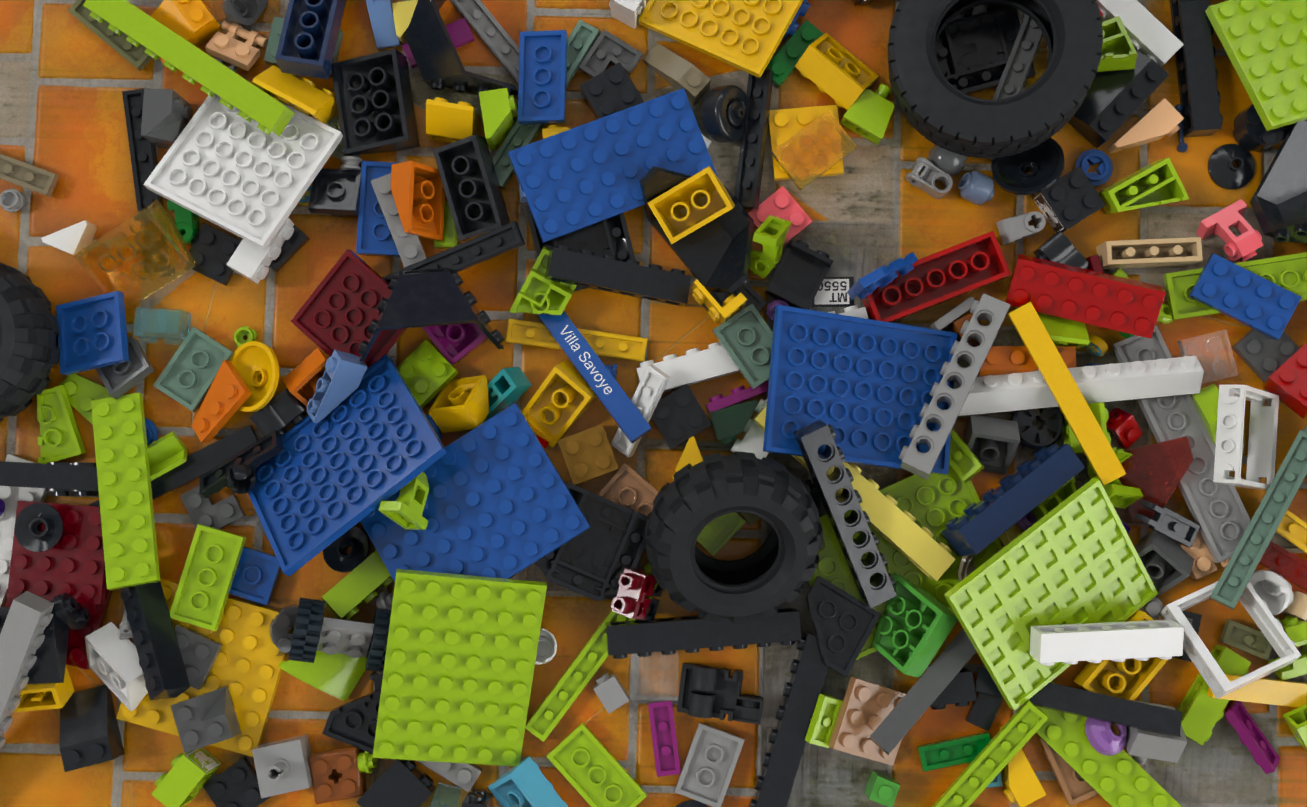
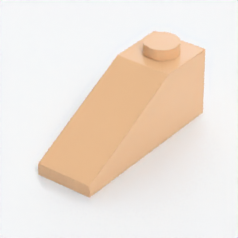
M1164 98L1106 151L1110 154L1157 141L1165 135L1169 138L1180 129L1178 124L1184 118Z

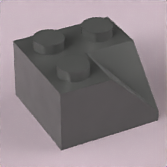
M144 88L141 136L158 148L170 149L189 123V119L192 117V108L173 89Z
M228 686L171 705L184 753L232 738L241 733Z

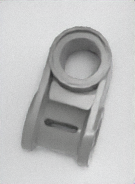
M919 157L916 160V166L911 173H907L905 179L911 185L921 189L935 199L945 197L953 185L951 176L937 168L929 160ZM935 182H942L945 189H937Z
M1033 211L1001 220L996 223L1002 244L1007 245L1041 231L1045 227L1046 220L1042 213ZM1028 222H1035L1036 226H1029Z

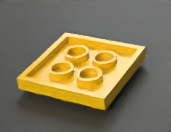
M837 105L769 111L768 126L774 181L844 174Z

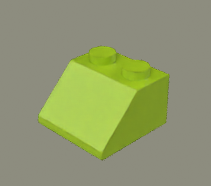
M507 88L479 92L485 138L491 151H496L515 124L514 117H518L514 95H509Z
M1038 312V316L1055 346H1076V349L1089 345L1090 339L1085 323Z

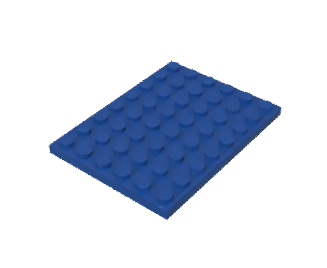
M777 305L774 314L763 452L803 457L793 432L820 419L827 425L830 424L834 429L836 447L839 446L845 456L843 462L905 470L901 468L902 460L899 459L900 453L904 445L909 447L912 441L909 435L915 424L920 425L923 417L919 416L924 404H930L933 398L930 392L934 383H940L943 378L940 371L945 361L950 363L953 357L950 351L957 340V333ZM949 381L947 385L954 389V381ZM946 402L937 403L938 408L941 410L950 408ZM928 423L926 425L930 431H938L940 429L936 423ZM951 432L931 473L948 474ZM825 444L818 448V454L825 450ZM918 444L916 446L917 450L921 453L929 451V447L925 444Z
M387 354L366 370L359 387L319 423H313L308 415L282 436L283 451L276 457H272L261 464L255 471L256 485L252 490L249 489L248 494L283 573L290 577L379 507L381 501L389 499L447 453L393 360Z
M516 403L446 446L447 453L423 471L427 475L429 492L422 517L428 520L426 530H405L381 513L379 507L360 521L394 582L396 569L510 579L591 528ZM400 490L386 501H395L400 494Z

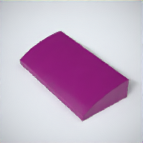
M475 322L422 327L451 365L459 362L489 339Z

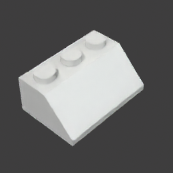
M110 622L85 636L89 668L130 711H133L148 693L145 687L143 671L139 665L135 644L128 638L120 640L121 629H118Z

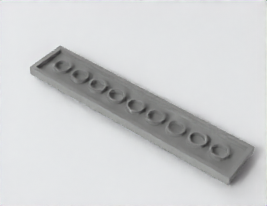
M1157 326L1154 328L1151 339L1134 335L1111 345L1119 363L1172 358ZM1191 395L1137 399L1196 524L1200 525L1199 531L1214 562L1219 563L1231 558L1251 519L1235 486L1213 482L1215 445Z

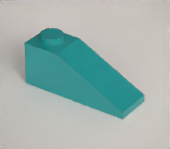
M519 367L503 368L488 383L489 413L484 422L514 403L532 386Z

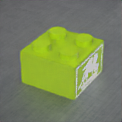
M203 747L184 754L180 753L171 762L172 769L168 773H163L154 785L157 787L151 795L166 807H184L192 802L221 766L222 762Z

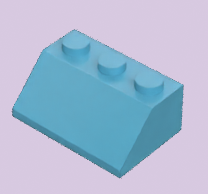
M530 756L520 761L518 765L513 766L488 786V789L502 807H568L567 803L560 798L554 790L552 783L545 778L539 770L537 763Z

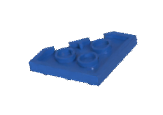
M914 252L906 255L904 259L901 257L889 263V266L886 267L884 265L859 279L847 291L850 298L853 300L859 297L862 300L872 294L877 287L883 288L893 282L898 277V273L903 276L914 269L912 265L918 261Z

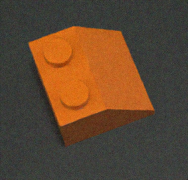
M318 347L282 379L289 392L306 407L308 401L315 394L317 381L319 378H322L326 361L329 358Z

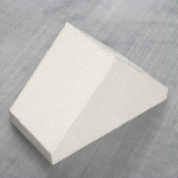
M84 220L41 239L43 243L84 259L97 231V227Z

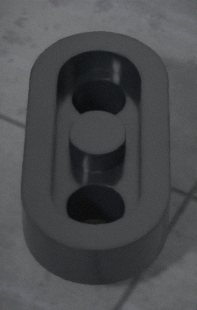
M63 593L53 598V609L56 616L68 627L76 631L87 626L90 620L89 612L77 603L73 596Z

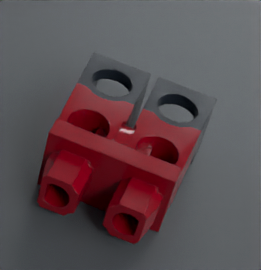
M625 568L618 581L619 589L616 598H613L611 604L612 611L631 619L654 621L660 600L651 596L661 597L663 589L657 585V588L654 590L657 581L652 574V570H631Z

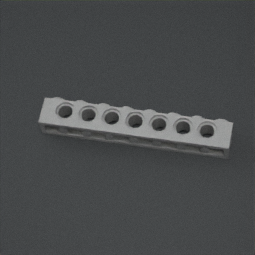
M984 293L980 301H974L970 310L973 316L970 321L965 320L960 330L963 336L960 342L957 340L954 342L950 351L953 357L950 363L945 361L940 371L943 378L940 383H934L930 392L933 398L930 404H924L919 415L923 419L920 425L915 424L909 435L912 441L909 447L904 445L900 453L899 459L902 460L901 468L928 480L1006 318L1010 304ZM984 319L988 321L990 325L981 326L978 323V320ZM976 340L980 345L972 347L967 341ZM965 360L970 366L962 368L957 362ZM949 381H956L960 387L952 389L947 383ZM946 402L950 408L941 410L938 408L937 403ZM928 423H936L940 429L938 431H930L926 425ZM918 444H925L929 447V451L921 453L917 450L916 446Z

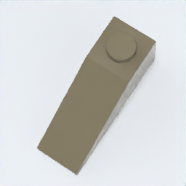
M659 43L643 58V62L674 89L684 88L688 100L693 105L710 88L711 79L693 64Z

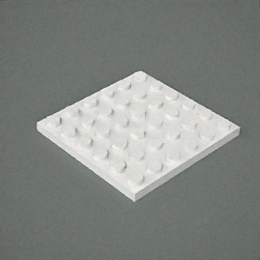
M215 94L212 98L208 95L143 185L150 191L266 250L336 149L343 135L340 131L284 103L282 104L295 114L280 137L273 132L268 135L257 128L259 124L257 121L252 119L251 122H248L238 115L239 109L233 107L230 110L219 102L221 97Z

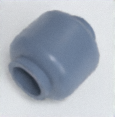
M980 171L965 173L958 184L960 196L974 205H981L985 201L989 202L995 193L993 179Z

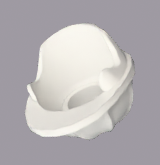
M1258 570L1253 573L1249 580L1258 596L1267 603L1272 615L1280 614L1294 600L1292 586L1282 575L1268 570Z

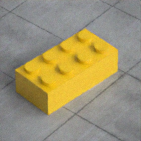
M1138 610L1125 622L1150 621L1154 619L1144 611ZM1151 657L1147 661L1131 658L1125 659L1124 662L1102 660L1101 663L1088 662L1072 682L1085 691L1134 701L1168 660Z

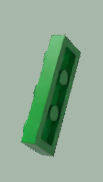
M807 19L766 67V69H771L774 72L773 84L778 88L796 69L794 66L808 46L824 35Z
M986 731L918 745L917 750L921 769L925 772L972 762L991 741L990 734Z

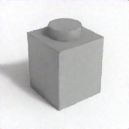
M605 673L595 680L597 684L594 685L593 689L609 714L630 700V696L615 673L610 676L608 673Z

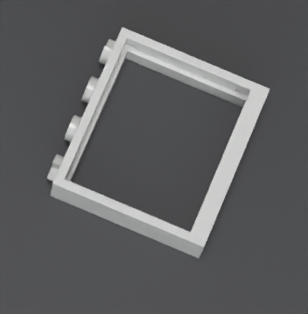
M1219 385L1213 482L1247 489L1268 490L1275 477L1279 395L1247 385ZM1272 399L1271 406H1265V400ZM1245 400L1251 401L1247 471L1246 479H1242L1241 465ZM1235 471V477L1229 476V472ZM1260 477L1267 478V484L1260 483Z
M1218 581L1166 605L1160 612L1164 620H1173L1184 627L1183 649L1217 699L1292 664L1302 656L1295 647L1296 643L1290 640L1284 632L1280 621L1274 618L1269 611L1267 603L1253 589L1251 581L1248 582L1239 601L1280 659L1232 682L1228 680L1182 612L1209 599Z

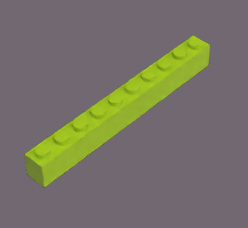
M86 0L83 4L84 7L91 11L89 16L101 24L104 20L110 23L107 28L119 36L125 33L128 35L126 38L128 42L137 48L143 45L146 47L144 51L155 60L161 57L165 60L164 66L175 73L179 69L183 72L182 78L193 85L196 82L202 85L200 90L212 98L215 94L221 97L219 101L230 110L236 107L240 110L239 116L248 122L254 119L259 123L257 128L270 135L273 132L280 137L295 114L288 107L127 0Z

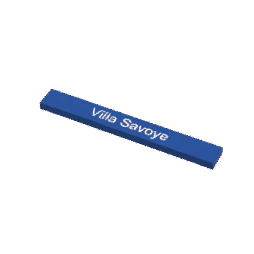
M564 311L562 315L536 314L629 441L634 443L652 430L651 426Z

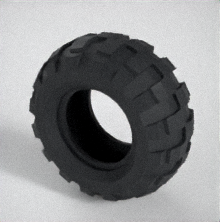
M0 263V422L3 421V418L16 416L33 402V396L35 394L40 395L51 381V378L48 376L52 366L58 364L60 349L56 348V337L60 334L58 320L56 316L50 313L52 309L50 301L42 289L36 287L27 275L3 263Z
M734 451V455L721 456L720 453L704 456V461L694 466L689 463L673 475L674 481L671 484L667 483L664 485L653 501V510L647 516L645 528L647 558L651 565L652 574L658 585L663 590L669 592L670 599L689 612L697 611V615L703 619L718 622L720 618H727L733 624L747 623L748 617L759 614L766 618L777 613L778 606L783 602L791 603L803 590L804 581H810L820 559L818 549H821L823 544V528L818 509L802 480L797 475L789 473L786 466L771 458L763 457L758 459L754 453ZM735 512L751 513L770 523L769 534L762 546L751 555L741 559L730 561L714 559L705 555L695 545L704 527L714 519L725 514Z

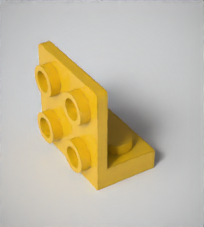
M698 279L693 282V298L699 305L705 304L709 310L707 312L715 323H724L742 310L746 304V297L739 293L737 296L734 294L730 295L723 302V305L720 306Z

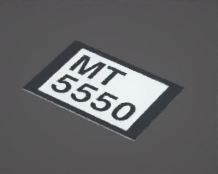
M825 277L811 307L854 306V299L852 300L847 293L854 285V277Z

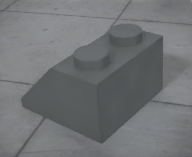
M980 415L969 416L963 434V441L984 465L985 468L981 471L1007 474L1020 443L1017 421Z
M1153 530L1134 546L1158 592V595L1155 596L1156 598L1190 576L1194 558L1172 539Z

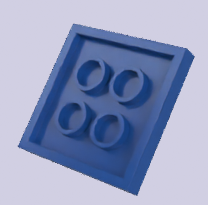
M115 291L56 305L60 331L58 335L60 374L70 375L129 361L124 293Z

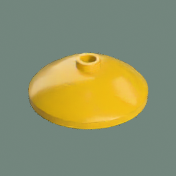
M249 341L239 346L229 361L232 362L252 393L238 410L256 412L264 408L274 396L279 383L280 369L274 351L267 344Z

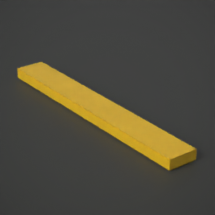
M1029 302L1008 313L1009 318L1102 485H1106L1126 474L1032 303Z

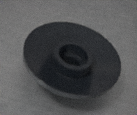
M1225 144L1214 150L1209 157L1208 172L1213 182L1219 187L1235 190L1250 182L1255 172V162L1250 152L1244 147L1237 144ZM1233 161L1236 162L1238 168H1235L1233 166Z
M31 504L25 507L17 516L14 528L15 536L20 545L29 551H47L53 548L61 539L63 533L62 517L49 504ZM43 523L45 524V531L41 529Z
M353 526L323 550L325 562L331 569L337 572H351L368 557L370 548L368 537L360 528ZM352 547L351 553L347 554V549Z

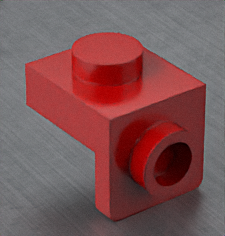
M1115 408L1108 414L1109 418L1106 422V427L1111 430L1122 448L1127 449L1143 435L1132 414L1120 408Z

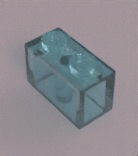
M136 307L133 336L142 338L144 343H157L158 339L165 340L166 344L180 345V342L184 341L190 332L191 313L184 310Z

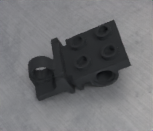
M682 663L677 712L688 713L690 716L699 718H720L719 720H724L726 714H729L728 721L733 720L760 725L764 698L757 695L741 694L743 670L736 669L733 676H730L731 669Z

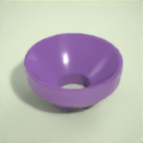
M1087 718L1085 722L1086 736L1096 751L1106 756H1112L1124 749L1127 742L1125 726L1115 724L1119 731L1118 736H1116L1111 731V723Z

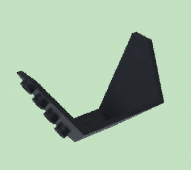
M418 0L405 38L424 81L431 89L444 90L447 87L454 88L453 91L459 93L475 90L479 94L482 91L507 88L509 95H518L515 85L465 71L439 13L446 0Z
M1307 119L1293 123L1250 201L1263 234L1274 238L1277 242L1307 243Z
M653 166L639 181L648 221L707 291L733 293L738 287H743L749 278L748 268L752 249L751 241L754 234V220L726 188L735 204L734 208L671 244L649 207L648 202L691 176Z
M449 268L400 271L398 277L392 276L387 287L391 292L388 298H382L377 309L381 312L378 320L372 319L367 330L371 335L368 341H362L357 353L361 354L359 361H365L381 330L475 322L498 349H504L502 342L505 339L498 329L493 331L488 324L491 322L489 316L484 310L479 311L475 306V303H477L476 298L470 290L465 292L461 286L464 282L456 271L451 272Z

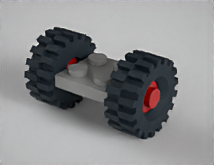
M300 598L288 660L314 663L316 651H322L326 654H345L354 658L366 657L367 655L366 670L383 672L391 610L377 608L373 624L326 617L323 619L325 601Z

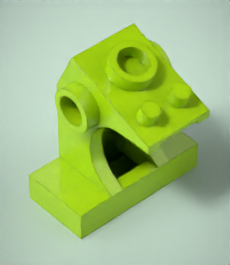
M769 215L754 232L753 241L762 244L763 250L756 251L751 249L749 268L752 273L764 279L780 261L785 238L790 231L792 222Z
M1112 448L1120 463L1132 456L1131 453L1124 452L1123 449ZM1087 458V472L1090 479H1099ZM1119 479L1103 485L1113 507L1125 509L1143 497L1140 488L1124 486Z
M422 472L401 488L400 494L395 501H381L379 511L405 530H426L428 520L422 517L429 492L427 475Z
M1291 615L1284 616L1285 619H1282L1280 623L1289 639L1296 643L1295 647L1302 646L1300 651L1302 656L1292 664L1273 672L1282 681L1307 674V621L1298 620L1297 617H1291ZM1280 657L1268 660V664L1280 659Z

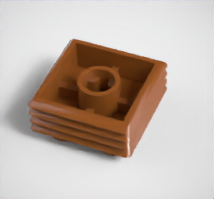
M347 746L315 752L308 757L316 804L363 796L367 791L364 773L359 771L357 765V757L360 753L359 748ZM336 769L338 773H342L339 779L333 776V772Z

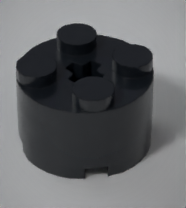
M1252 104L1236 116L1233 136L1237 144L1248 151L1263 152L1283 141L1293 124L1267 131Z

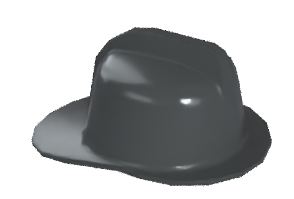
M223 0L222 9L226 15L225 21L251 25L264 11L268 0Z

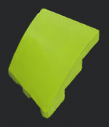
M543 247L509 312L562 315L577 285L545 279L550 249Z
M316 651L314 663L288 660L282 661L279 667L297 679L336 698L347 701L366 670L367 655L366 657L354 658L345 654H326L322 651Z

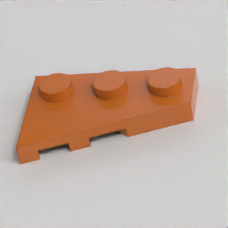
M223 360L191 425L202 443L209 444L252 394L231 361Z

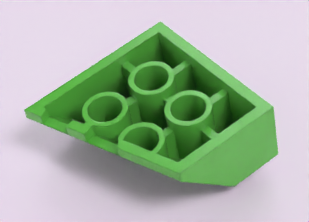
M894 572L893 579L896 586L893 588L897 596L885 601L888 604L884 616L880 617L872 646L903 674L920 678L958 621V618L926 590Z

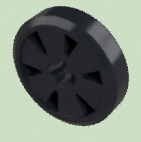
M1059 407L1013 411L1011 421L1018 422L1020 444L1030 449H1042L1045 446L1048 448L1054 445L1062 437L1065 429L1064 415ZM1035 417L1043 422V426H1039L1040 430L1032 424V421L1036 420Z

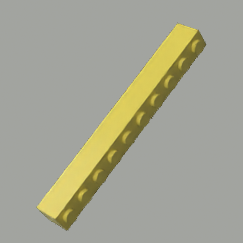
M767 404L752 420L763 431H765ZM791 455L808 470L803 457ZM843 462L845 468H848L853 476L854 481L851 484L853 489H856L861 496L862 503H860L862 511H865L870 518L871 524L869 525L929 579L938 581L956 560L951 555L952 550L942 542L938 544L933 539L934 534L924 526L920 528L914 522L916 518L906 510L902 512L896 506L898 502L888 494L884 496L878 490L880 486L870 478L866 480L860 474L862 470L857 465ZM834 466L827 470L826 476L833 473ZM843 488L837 490L835 494L837 497L841 495Z

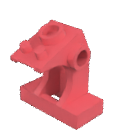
M1242 199L1202 220L1196 233L1202 240L1211 235L1220 236L1226 243L1224 250L1229 256L1227 260L1230 262L1234 261V263L1241 262L1239 258L1245 261L1257 255L1255 250L1264 246L1261 242L1262 236L1260 232L1253 229L1243 218L1248 205ZM1231 226L1236 227L1241 235L1236 237L1229 228Z

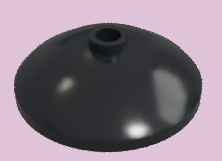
M1050 137L1038 146L1022 153L995 158L991 163L992 175L995 182L1007 192L1017 195L1035 194L1049 188L1061 176L1065 164L1064 153L1061 146Z

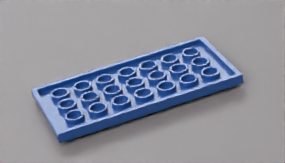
M684 88L508 152L543 243L643 206L645 203L639 181L653 166L693 176L710 166L717 175Z

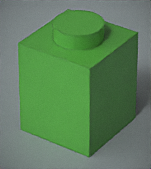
M872 770L864 793L872 801L887 807H893L901 785L896 779Z

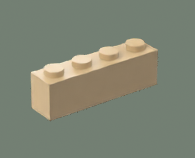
M1201 237L1105 241L1096 247L1103 269L1191 266L1203 261Z

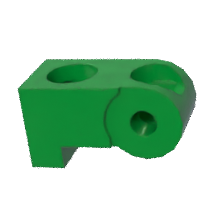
M167 200L168 210L173 212L175 216V226L172 230L173 238L184 245L191 246L199 232V216Z

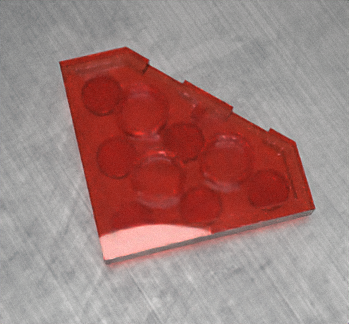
M1187 436L1124 451L1131 453L1132 456L1121 463L1126 472L1124 476L1120 477L1121 484L1140 488L1143 494L1142 498L1128 506L1133 523L1139 522L1134 519L1136 513L1143 514L1150 519L1155 514V512L1147 510L1140 505L1142 500L1152 502L1158 506H1165L1194 460Z

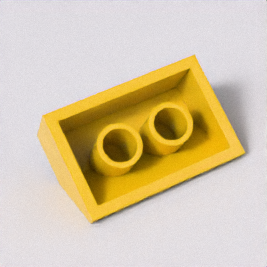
M827 32L808 46L794 66L803 77L814 82L821 92L831 96L839 107L845 108L847 111L879 77V75Z
M274 65L254 77L252 82L256 87L274 99L326 125H329L337 111L335 94L325 88L322 91L315 88V84L304 77L300 80L294 77L295 74L283 73L281 69Z
M710 166L648 202L649 207L671 244L730 211L735 206L723 183Z

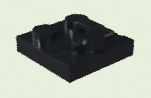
M321 169L313 180L308 207L310 213L332 214L333 217L357 215L361 170Z

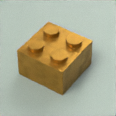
M603 424L557 440L574 485H579L619 470Z

